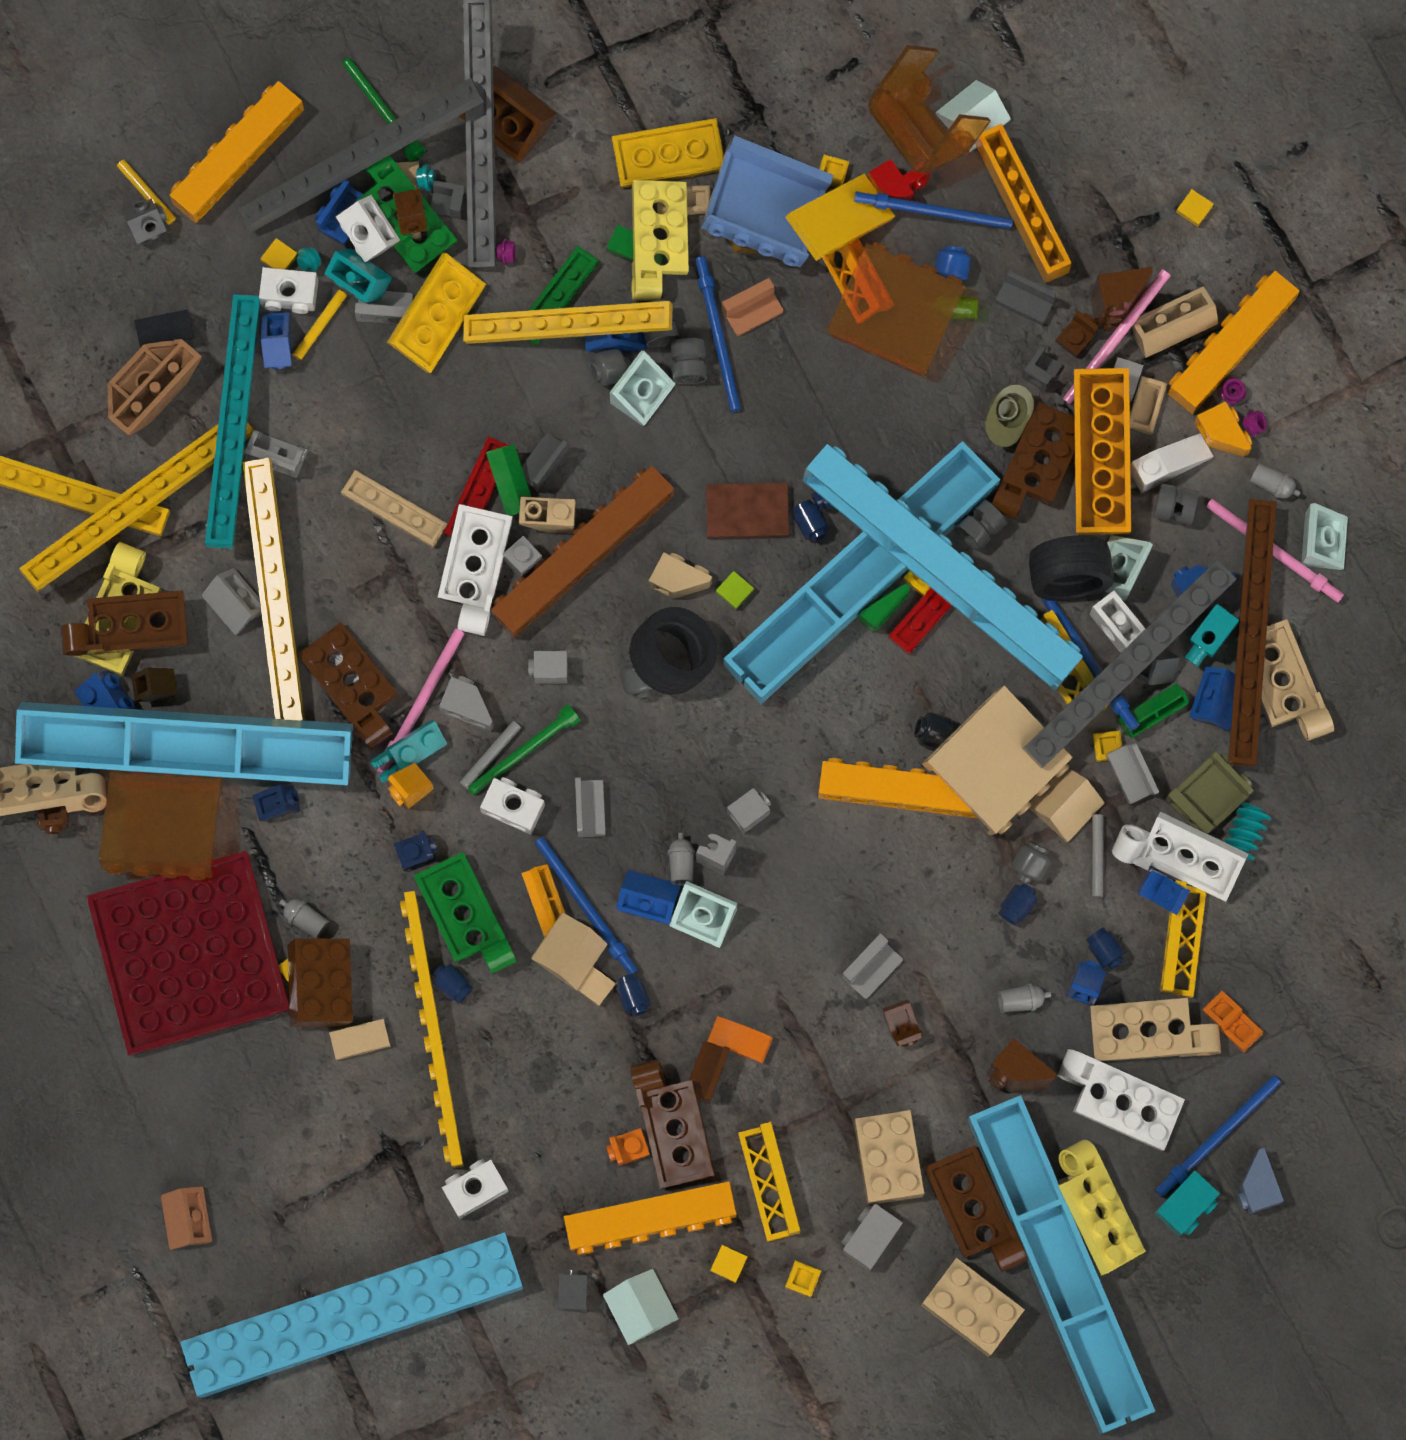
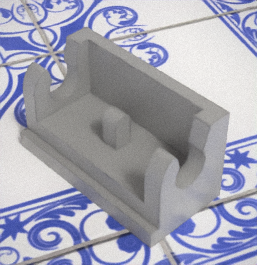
M256 430L252 433L244 451L246 460L253 461L270 458L273 470L294 478L298 477L308 450L305 448L291 445Z
M709 834L708 838L711 841H716L717 844L709 843L708 847L699 846L696 852V862L724 875L736 852V841L733 839L728 841L716 834Z

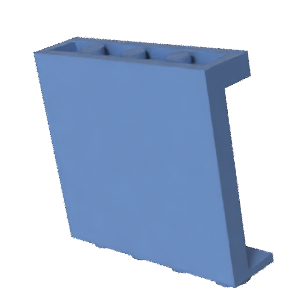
M734 135L726 148L701 228L707 230L713 236H722L732 240L738 246H747L757 250L761 255L780 259L786 265L801 267L809 256V253H807L808 249L785 217L795 209L824 195L831 184L833 175Z

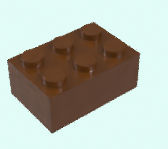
M294 939L288 943L290 1027H345L353 1022L350 939Z

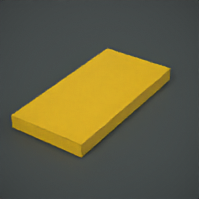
M717 118L611 136L621 189L632 187L633 180L671 181L718 173L724 158Z
M865 174L795 209L785 217L816 261L890 222L895 217L890 208L881 210L874 208V205L854 202L856 191L874 195L877 193V190Z
M442 253L387 343L426 373H431L463 323L464 315H468L486 283L450 255Z

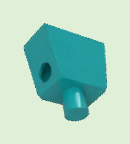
M1216 604L1191 637L1190 643L1193 647L1184 658L1196 667L1200 665L1206 656L1212 659L1236 629L1239 620ZM1206 635L1214 638L1211 644L1203 642V638Z

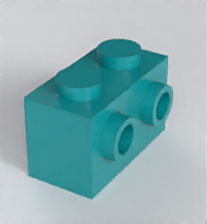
M352 249L335 251L324 273L338 286L345 288L354 294L358 300L365 303L381 300L392 279V276L370 261L364 262L362 257Z
M1194 1171L1154 1214L1178 1237L1184 1232L1189 1236L1200 1224L1196 1219L1202 1212L1208 1215L1218 1205L1215 1199L1220 1193L1200 1174Z

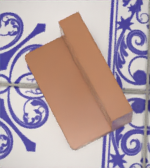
M770 278L722 302V312L737 337L783 314V308L774 294V285Z
M203 1187L180 1188L161 1195L170 1250L212 1242Z

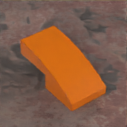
M1223 991L1202 1009L1214 1024L1219 1025V1030L1243 1053L1263 1035V1031Z
M717 1016L707 1042L722 1048L724 1046L729 1047L731 1052L763 1064L773 1038L742 1024Z

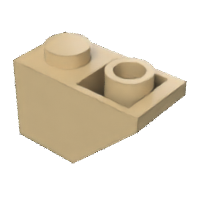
M521 497L519 525L546 533L573 534L576 517V502L574 499Z
M663 553L649 579V588L671 599H676L710 588L712 576L709 575L710 572L699 565L692 567L686 564V560L675 553L670 555Z

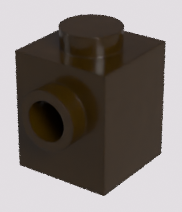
M147 667L131 675L135 702H163L178 695L174 669Z

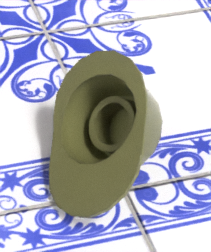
M1018 384L1009 385L992 398L985 420V431L988 438L995 445L1000 447L1011 446L1022 435L1034 409L1032 394L1026 387Z

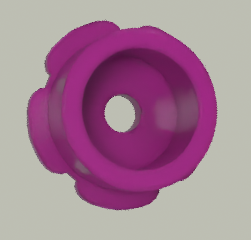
M504 239L502 244L497 245V258L502 260L504 265L515 263V241Z
M1227 379L1222 383L1223 387L1220 388V396L1228 404L1234 405L1238 401L1244 400L1246 390L1242 381ZM1230 390H1235V393L1232 394Z
M1249 410L1247 411V416L1243 418L1244 429L1248 433L1250 432L1252 436L1259 435L1267 428L1266 418L1260 410L1255 412Z

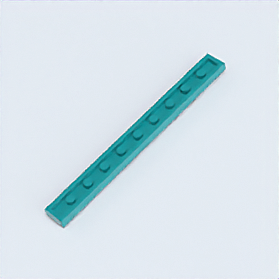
M233 294L205 546L209 548L233 549L242 462L244 458L261 306L259 296Z

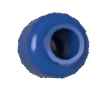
M946 245L945 249L939 250L937 253L934 274L942 278V284L957 286L958 281H965L969 277L971 256L966 253L965 248Z

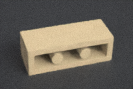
M1203 286L1139 316L1132 325L1134 340L1145 358L1217 325L1216 305Z

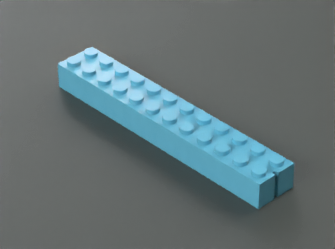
M962 441L899 499L909 506V512L916 518L919 516L924 518L931 525L930 530L936 535L942 534L946 536L966 515L972 512V509L982 499L988 498L998 488L1000 479ZM862 532L724 658L723 666L739 683L744 680V688L761 705L847 627L862 610L870 606L909 569L866 533Z
M827 444L808 465L802 481L1056 691L1083 656L1079 653L1081 651L1079 647L1069 640L1065 642L1058 636L1059 631L1049 623H1042L1036 618L1038 614L1028 605L1023 607L1015 600L1017 597L1012 591L1006 587L1001 589L994 583L995 578L989 572L977 569L973 565L974 561L964 552L959 554L951 547L953 544L947 537L942 534L936 535L930 530L931 525L920 516L916 518L912 515L906 503L900 499L894 500L888 495L889 490L878 481L875 483L867 477L868 473L858 464L853 466L845 459L847 456L841 449L836 446L832 448Z
M21 702L17 708L15 763L348 785L351 771L350 752L352 749L353 724Z
M1020 1095L969 1116L967 1122L1008 1219L1011 1221L1028 1259L1027 1264L1099 1434L1101 1435L1125 1425V1418L1130 1423L1155 1412L1070 1209L1059 1189V1183L1022 1096Z
M504 1232L195 1336L180 1343L187 1366L195 1369L189 1373L196 1395L199 1398H203L517 1292L524 1288Z

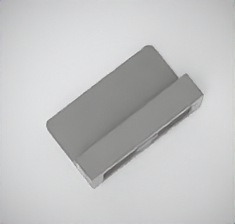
M385 291L381 300L369 303L358 300V303L355 305L356 321L398 325L412 303L413 295L412 293Z
M234 568L216 575L202 594L206 602L235 635L239 634L250 620L262 615L260 598Z
M1127 743L1105 754L1128 804H1132L1148 795L1159 793L1136 743Z
M575 777L578 837L606 836L603 780L581 781V777Z
M880 933L843 972L842 979L864 999H868L902 963L903 958L888 945V940Z

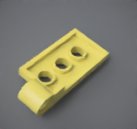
M633 180L632 300H661L662 274L687 275L689 272L686 182ZM658 202L664 204L667 212L664 214L656 213L653 210V204ZM656 228L664 229L667 233V238L664 240L657 239L653 234V230ZM654 255H665L668 264L658 265L654 261Z
M119 542L112 553L110 563L103 576L104 582L96 598L124 596L123 589L130 584L137 586L138 591L136 594L161 592L160 587L137 578L144 564L146 552ZM134 616L127 617L123 622V627L127 630H133L138 625V619ZM87 617V620H86L85 624H88V625H89V621H88V617ZM100 619L96 623V630L99 632L108 631L111 626L108 619ZM134 651L74 657L123 676Z
M1081 1140L1061 1151L1059 1154L1061 1168L1066 1174L1075 1177L1058 1186L1101 1276L1146 1252L1095 1146L1088 1140ZM1084 1180L1089 1184V1193L1084 1189ZM1097 1206L1102 1211V1219L1096 1214ZM1109 1232H1111L1114 1236V1244H1112L1109 1241Z

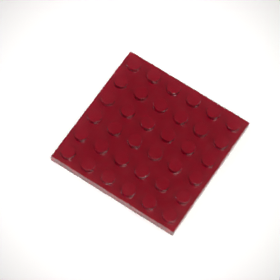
M248 851L86 896L128 1056L290 1011L288 997Z

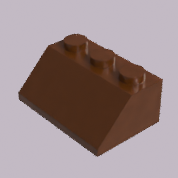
M494 66L495 145L520 163L546 134L557 113L498 67ZM463 113L459 117L465 121V113Z
M1152 267L1098 275L1091 297L1093 316L1097 322L1096 325L1099 327L1098 330L1103 329L1104 332L1116 330L1147 290L1153 273Z
M1015 1038L1011 1040L994 1060L986 1074L990 1077L988 1082L1000 1092L1004 1089L1007 1093L1047 1090L1057 1076L1053 1070Z

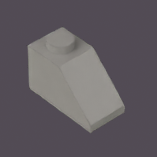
M459 676L458 679L451 677L439 705L440 713L492 732L493 723L477 686L474 685V681L463 676Z

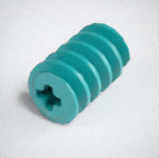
M1242 802L1241 806L1243 808H1238L1236 811L1239 818H1234L1232 821L1235 828L1228 830V835L1231 838H1226L1224 842L1248 853L1246 860L1254 861L1255 857L1249 851H1258L1259 847L1253 841L1263 840V837L1257 832L1258 830L1267 831V827L1261 822L1262 820L1271 821L1272 818L1264 810Z

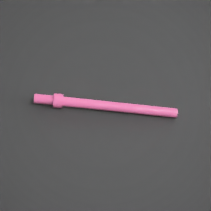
M1163 269L1160 271L1086 369H1099L1170 278L1171 275ZM1074 384L1063 397L1070 405L1074 402Z
M1212 498L1206 508L1246 536L1247 523ZM1275 543L1273 544V556L1310 582V587L1317 592L1322 591L1337 603L1340 602L1345 594L1328 583V579L1321 573L1317 575Z
M455 628L394 741H390L387 747L411 733L462 640L464 632ZM391 759L380 766L377 771L382 773L392 767L394 762Z

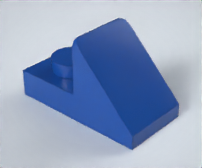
M1150 867L1137 892L1140 896L1152 900L1169 912L1177 915L1190 890Z

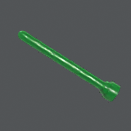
M345 58L342 62L343 66L385 122L389 124L397 120L353 60ZM415 140L402 148L404 150L403 154L409 162L417 161L426 153V148L420 140Z
M567 703L559 710L560 713L556 715V720L472 783L468 788L469 792L473 795L479 793L492 783L494 778L497 779L563 727H574L581 721L578 715Z

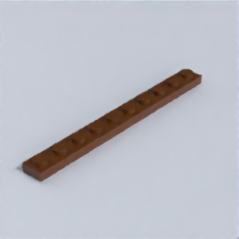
M1249 499L1228 751V764L1255 767L1257 763L1277 501Z

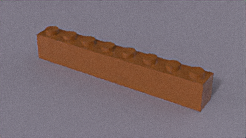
M653 466L647 470L641 469L633 477L634 482L627 488L625 486L621 487L613 495L614 500L607 506L605 504L601 505L593 513L594 518L587 524L583 522L573 531L574 536L567 542L563 540L558 543L553 549V555L547 560L542 558L532 568L534 572L527 578L524 576L519 578L512 586L513 590L507 596L502 594L493 602L492 616L513 639L519 636L674 496V488Z

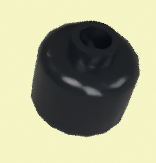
M929 712L924 717L920 716L917 720L914 737L917 738L920 746L936 750L956 729H953L954 725L951 718Z

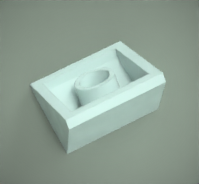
M975 80L936 111V115L969 152L977 148L975 145L977 134L1001 123L1004 126L1011 120L996 90L978 80Z
M641 350L610 391V404L640 425L645 426L675 386V383L645 351Z
M1316 503L1310 504L1305 513L1301 561L1303 565L1337 570L1344 569L1348 517Z
M1111 535L1107 543L1112 559L1113 584L1105 592L1110 594L1115 591L1122 600L1126 601L1153 544L1147 541Z
M686 881L669 926L720 948L737 911V903Z
M653 1269L629 1278L603 1294L628 1346L679 1320Z

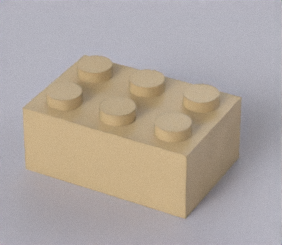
M911 1110L856 1118L854 1120V1128L867 1206L923 1197L924 1188Z
M957 1258L921 1305L987 1357L991 1356L1025 1310Z

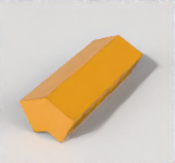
M548 864L534 867L529 871L521 873L544 938L562 912L565 913Z

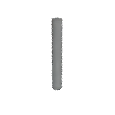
M512 721L459 783L468 790L469 786L475 782L521 727L515 721Z
M1101 814L1092 816L1093 898L1103 897L1104 815Z

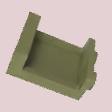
M1215 751L1178 788H1175L1165 801L1189 826L1209 835L1242 802L1246 801L1254 790L1251 788V781L1244 774L1241 773L1239 775L1232 768L1233 765L1228 764V757L1224 754L1219 755Z

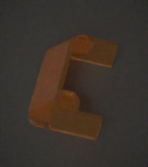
M907 45L870 97L869 111L911 169L917 173H929L967 154L991 120L988 117L959 114L946 132L924 103L931 92V81L925 71L939 52L935 48Z

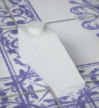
M1200 433L1156 449L1132 461L1130 473L1141 493H1144L1212 459L1214 456Z

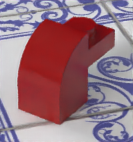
M889 159L869 171L868 179L878 193L888 194V197L913 201L914 192L912 190L919 191L929 183L931 170L926 163H923L902 176L892 159Z

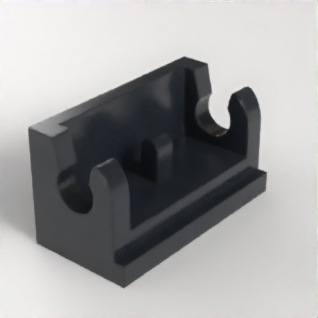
M188 309L134 320L140 348L144 344L174 341L177 339L184 341L194 339Z

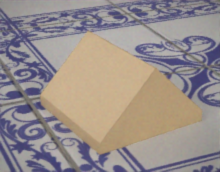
M1069 768L1060 777L1054 776L1048 782L1051 786L1041 796L1038 797L1036 795L1030 801L1032 805L1029 807L1033 813L1067 843L1105 803L1085 777Z
M562 912L531 959L577 990L607 946V943L590 927Z

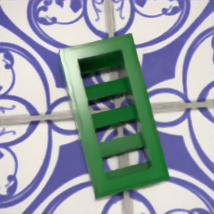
M904 584L865 608L858 614V620L871 632L876 633L909 596L910 586Z

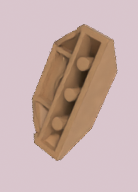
M182 339L144 344L108 383V419L128 436L149 425L186 386L202 356Z

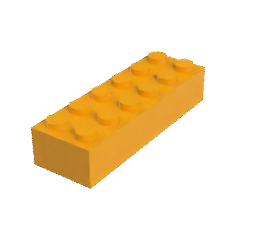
M1129 368L1074 369L1076 535L1131 534Z

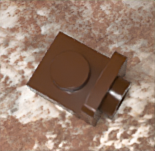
M1077 311L1073 320L1057 337L1055 342L1077 358L1096 336L1099 328L1096 325V320L1087 313L1082 314Z

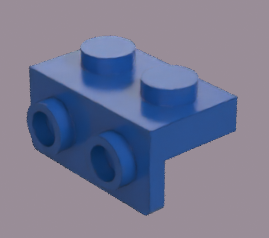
M344 180L341 185L337 184L330 194V202L326 207L322 206L315 217L318 231L344 247L350 238L342 230L336 216L356 203L357 199L363 195L352 188L349 181Z
M109 670L95 672L74 691L83 706L136 709L133 700L127 696L121 687L119 678Z

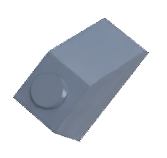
M1265 1148L1259 1149L1255 1153L1239 1187L1241 1193L1237 1194L1241 1208L1243 1210L1247 1209L1248 1214L1279 1205L1284 1201Z

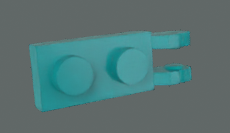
M430 720L387 747L386 751L371 760V764L376 768L392 759L395 765L378 776L381 782L384 783L388 781L387 778L413 763H419L446 746L447 742L436 722Z

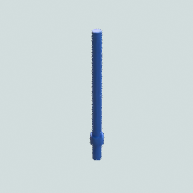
M856 191L854 195V202L874 205V208L881 210L891 208L1011 229L1013 219L891 198L888 197V194L877 192L874 195Z
M701 256L695 259L699 279H697L699 290L703 291L730 411L737 412L741 410L713 291L715 283L713 276L709 274L706 257Z
M1042 599L1047 609L1054 611L1071 641L1081 650L1079 653L1083 656L1082 659L1095 678L1102 671L1097 661L1056 601ZM1118 694L1111 701L1110 707L1116 715L1121 716L1130 731L1135 730L1139 723L1129 710L1130 705L1124 696L1120 697Z
M544 837L539 838L535 841L536 846L600 936L610 948L609 953L613 959H618L628 975L637 973L639 970L628 956V949L623 942H618Z
M1273 1075L1180 1166L1176 1165L1171 1169L1169 1176L1155 1189V1192L1163 1198L1177 1183H1183L1188 1178L1187 1174L1281 1084V1081Z

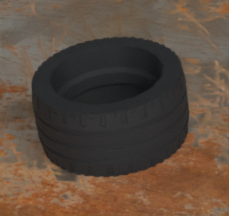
M1085 535L1059 537L1045 541L1030 551L1029 569L1031 584L1035 595L1041 599L1057 602L1083 600L1105 592L1113 584L1110 549L1108 543L1101 538Z
M666 607L652 614L633 634L629 647L631 663L638 677L648 687L666 695L682 694L698 685L711 672L718 655L716 638L709 625L695 612L681 607ZM656 631L668 632L677 637L686 646L691 657L690 671L679 670L670 665L661 656L656 646Z

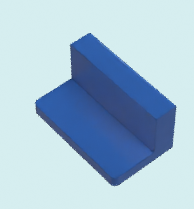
M1205 667L1189 717L1194 721L1213 723L1222 730L1229 731L1235 674L1227 668Z
M628 870L620 890L616 910L669 925L681 886L673 885L670 881Z

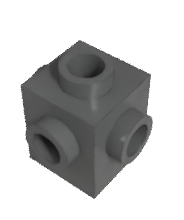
M152 199L140 200L134 203L131 208L122 211L137 244L145 240H154L161 233L166 232L163 224L167 220L161 205L156 207Z

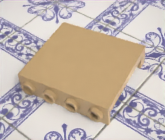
M1002 686L978 707L922 765L929 772L934 771L989 829L987 832L989 835L997 833L1001 835L1012 825L1010 820L1016 814L1022 815L1032 805L1029 801L1035 795L1041 796L1051 786L1048 782L1054 776L1060 777L1069 768L1067 763L1073 757L1063 748L1043 768H1040L1022 748L1044 727L1005 686Z

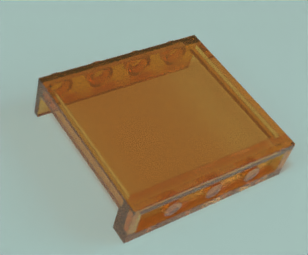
M874 242L873 246L866 243L826 331L827 335L926 378L961 296L965 293V286L961 285L963 281L952 275H948L947 278L937 274L938 270L927 264H923L922 267L912 263L913 259L902 253H898L897 256L888 253L889 248L877 242Z
M110 770L99 855L101 869L109 874L133 872V874L138 876H149L151 873L161 874V876L166 878H176L178 875L188 876L194 880H203L205 877L213 878L211 867L219 798L223 791L222 777Z

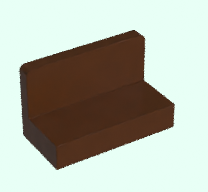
M703 1041L689 1080L694 1081L698 1100L711 1103L730 1052L729 1047L724 1046L722 1048Z

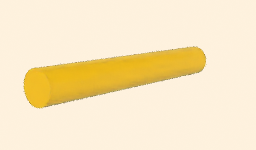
M121 160L117 164V168L146 200L152 199L156 207L161 205L167 218L165 222L168 225L174 222L176 217L126 160Z
M338 290L293 352L292 355L301 361L347 297L343 291Z

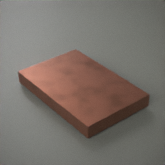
M788 482L706 484L707 539L789 537Z

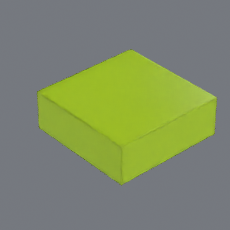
M733 571L718 587L716 594L737 610L754 591V588Z

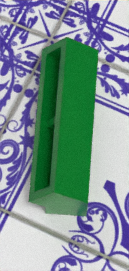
M513 444L486 452L505 514L512 517L520 514L521 497H531L515 445Z
M1175 683L1131 710V713L1139 723L1135 730L1130 731L1121 717L1117 722L1125 735L1132 739L1188 705L1186 693Z

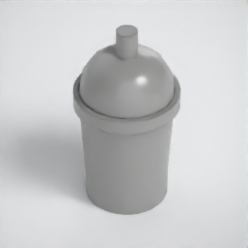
M1261 463L1258 464L1250 480V483L1271 493L1277 499H1285L1292 494L1299 497L1301 493L1295 489L1296 484L1294 479L1289 476L1290 474L1282 473Z
M678 833V839L671 843L668 850L671 884L684 886L686 881L693 883L695 849H693V845L688 840L684 839V833Z
M282 899L279 904L285 907L283 915L287 923L293 924L315 939L320 937L329 923L326 918L307 905V902L304 900L293 899L286 902Z
M1031 983L1026 984V986L998 991L1001 1013L1026 1010L1036 1011L1037 1008L1043 1005L1045 998L1051 997V992H1043L1040 986L1032 985Z

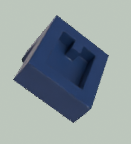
M277 785L252 795L259 821L266 822L286 813L300 812L299 795L292 785Z
M424 830L419 831V835L394 843L403 871L435 860L432 853L437 851L432 835L426 837Z

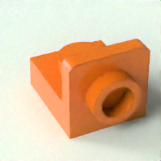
M641 1128L616 1137H609L610 1144L606 1146L610 1161L616 1160L618 1167L650 1156Z

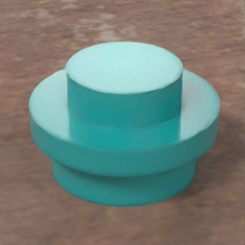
M429 164L423 165L422 168H417L416 179L419 189L432 191L433 181H437L436 171L431 169Z
M302 248L298 251L297 263L303 271L316 272L318 267L321 266V258L314 248Z

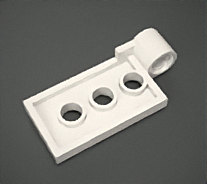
M459 504L438 598L463 603L458 630L485 636L513 517ZM476 530H485L488 535V539L483 545H476L473 542L472 536ZM471 556H477L481 559L482 565L478 571L471 572L467 569L466 562ZM464 583H472L475 587V594L471 598H464L460 593V588Z
M1162 812L1159 813L1151 832L1134 825H1124L1112 849L1113 855L1124 863H1133L1147 871L1150 866H1153L1225 902L1248 857V853ZM1162 837L1166 839L1168 846H1160L1155 838ZM1188 849L1193 853L1194 857L1190 859L1185 858L1180 850ZM1205 862H1215L1219 870H1210Z
M1068 1049L1057 1076L1074 1085L1083 1086L1073 1112L1157 1150L1164 1151L1185 1099L1083 1053ZM1095 1083L1100 1084L1104 1088V1095L1101 1099H1095L1091 1095L1090 1090ZM1119 1095H1125L1129 1099L1130 1104L1125 1111L1120 1110L1116 1106V1099ZM1145 1106H1149L1154 1110L1155 1117L1151 1122H1146L1141 1116V1111Z

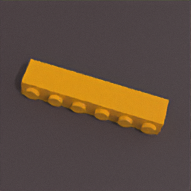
M279 81L274 86H268L262 93L259 102L256 105H250L245 110L243 118L238 124H232L227 129L225 137L219 143L215 142L209 148L207 156L201 162L197 161L190 168L189 175L183 181L179 180L175 183L169 195L172 204L196 224L304 111L302 100Z
M1002 123L977 134L975 145L1044 283L1046 284L1068 274L1072 263Z
M1274 271L1269 277L1265 274L1255 286L1258 290L1252 296L1247 294L1238 305L1241 309L1235 315L1230 313L1221 324L1223 329L1218 334L1213 332L1203 345L1206 348L1201 354L1195 352L1187 361L1186 365L1189 367L1182 374L1178 371L1170 380L1171 388L1168 395L1192 415L1296 300L1300 290L1277 271Z
M829 758L828 761L822 762L818 799L979 819L938 775L927 774L926 770L913 768L910 769V772L899 771V767L893 765H883V768H875L868 762H856L855 765L844 764L845 761L838 758Z
M724 1182L564 1216L571 1252L577 1251V1255H584L594 1252L593 1247L604 1245L605 1249H613L622 1246L621 1241L632 1239V1243L636 1244L649 1241L648 1236L660 1234V1238L676 1235V1230L687 1228L688 1232L704 1229V1224L715 1222V1226L732 1223L731 1218L736 1217V1210L730 1182Z

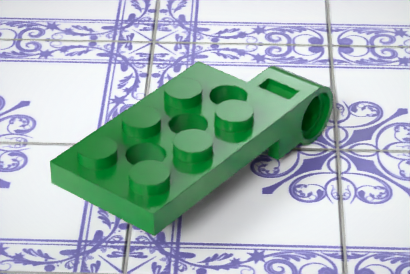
M390 155L364 169L376 185L358 198L357 201L372 195L400 239L399 242L393 245L394 249L415 275L458 242L422 195L427 230L425 231L428 235L427 240L422 244H417L412 240V234L401 235L399 222L395 218L397 211L394 197L391 201L384 202L380 200L378 194L383 188H390L394 193L416 190L415 186Z
M464 852L413 875L455 963L481 951L491 974L517 962ZM454 882L458 885V892L454 896H447L443 893L442 889L446 883ZM461 906L467 907L470 910V916L465 921H459L454 916L455 910ZM472 931H478L482 935V941L475 946L468 944L466 941L467 935Z

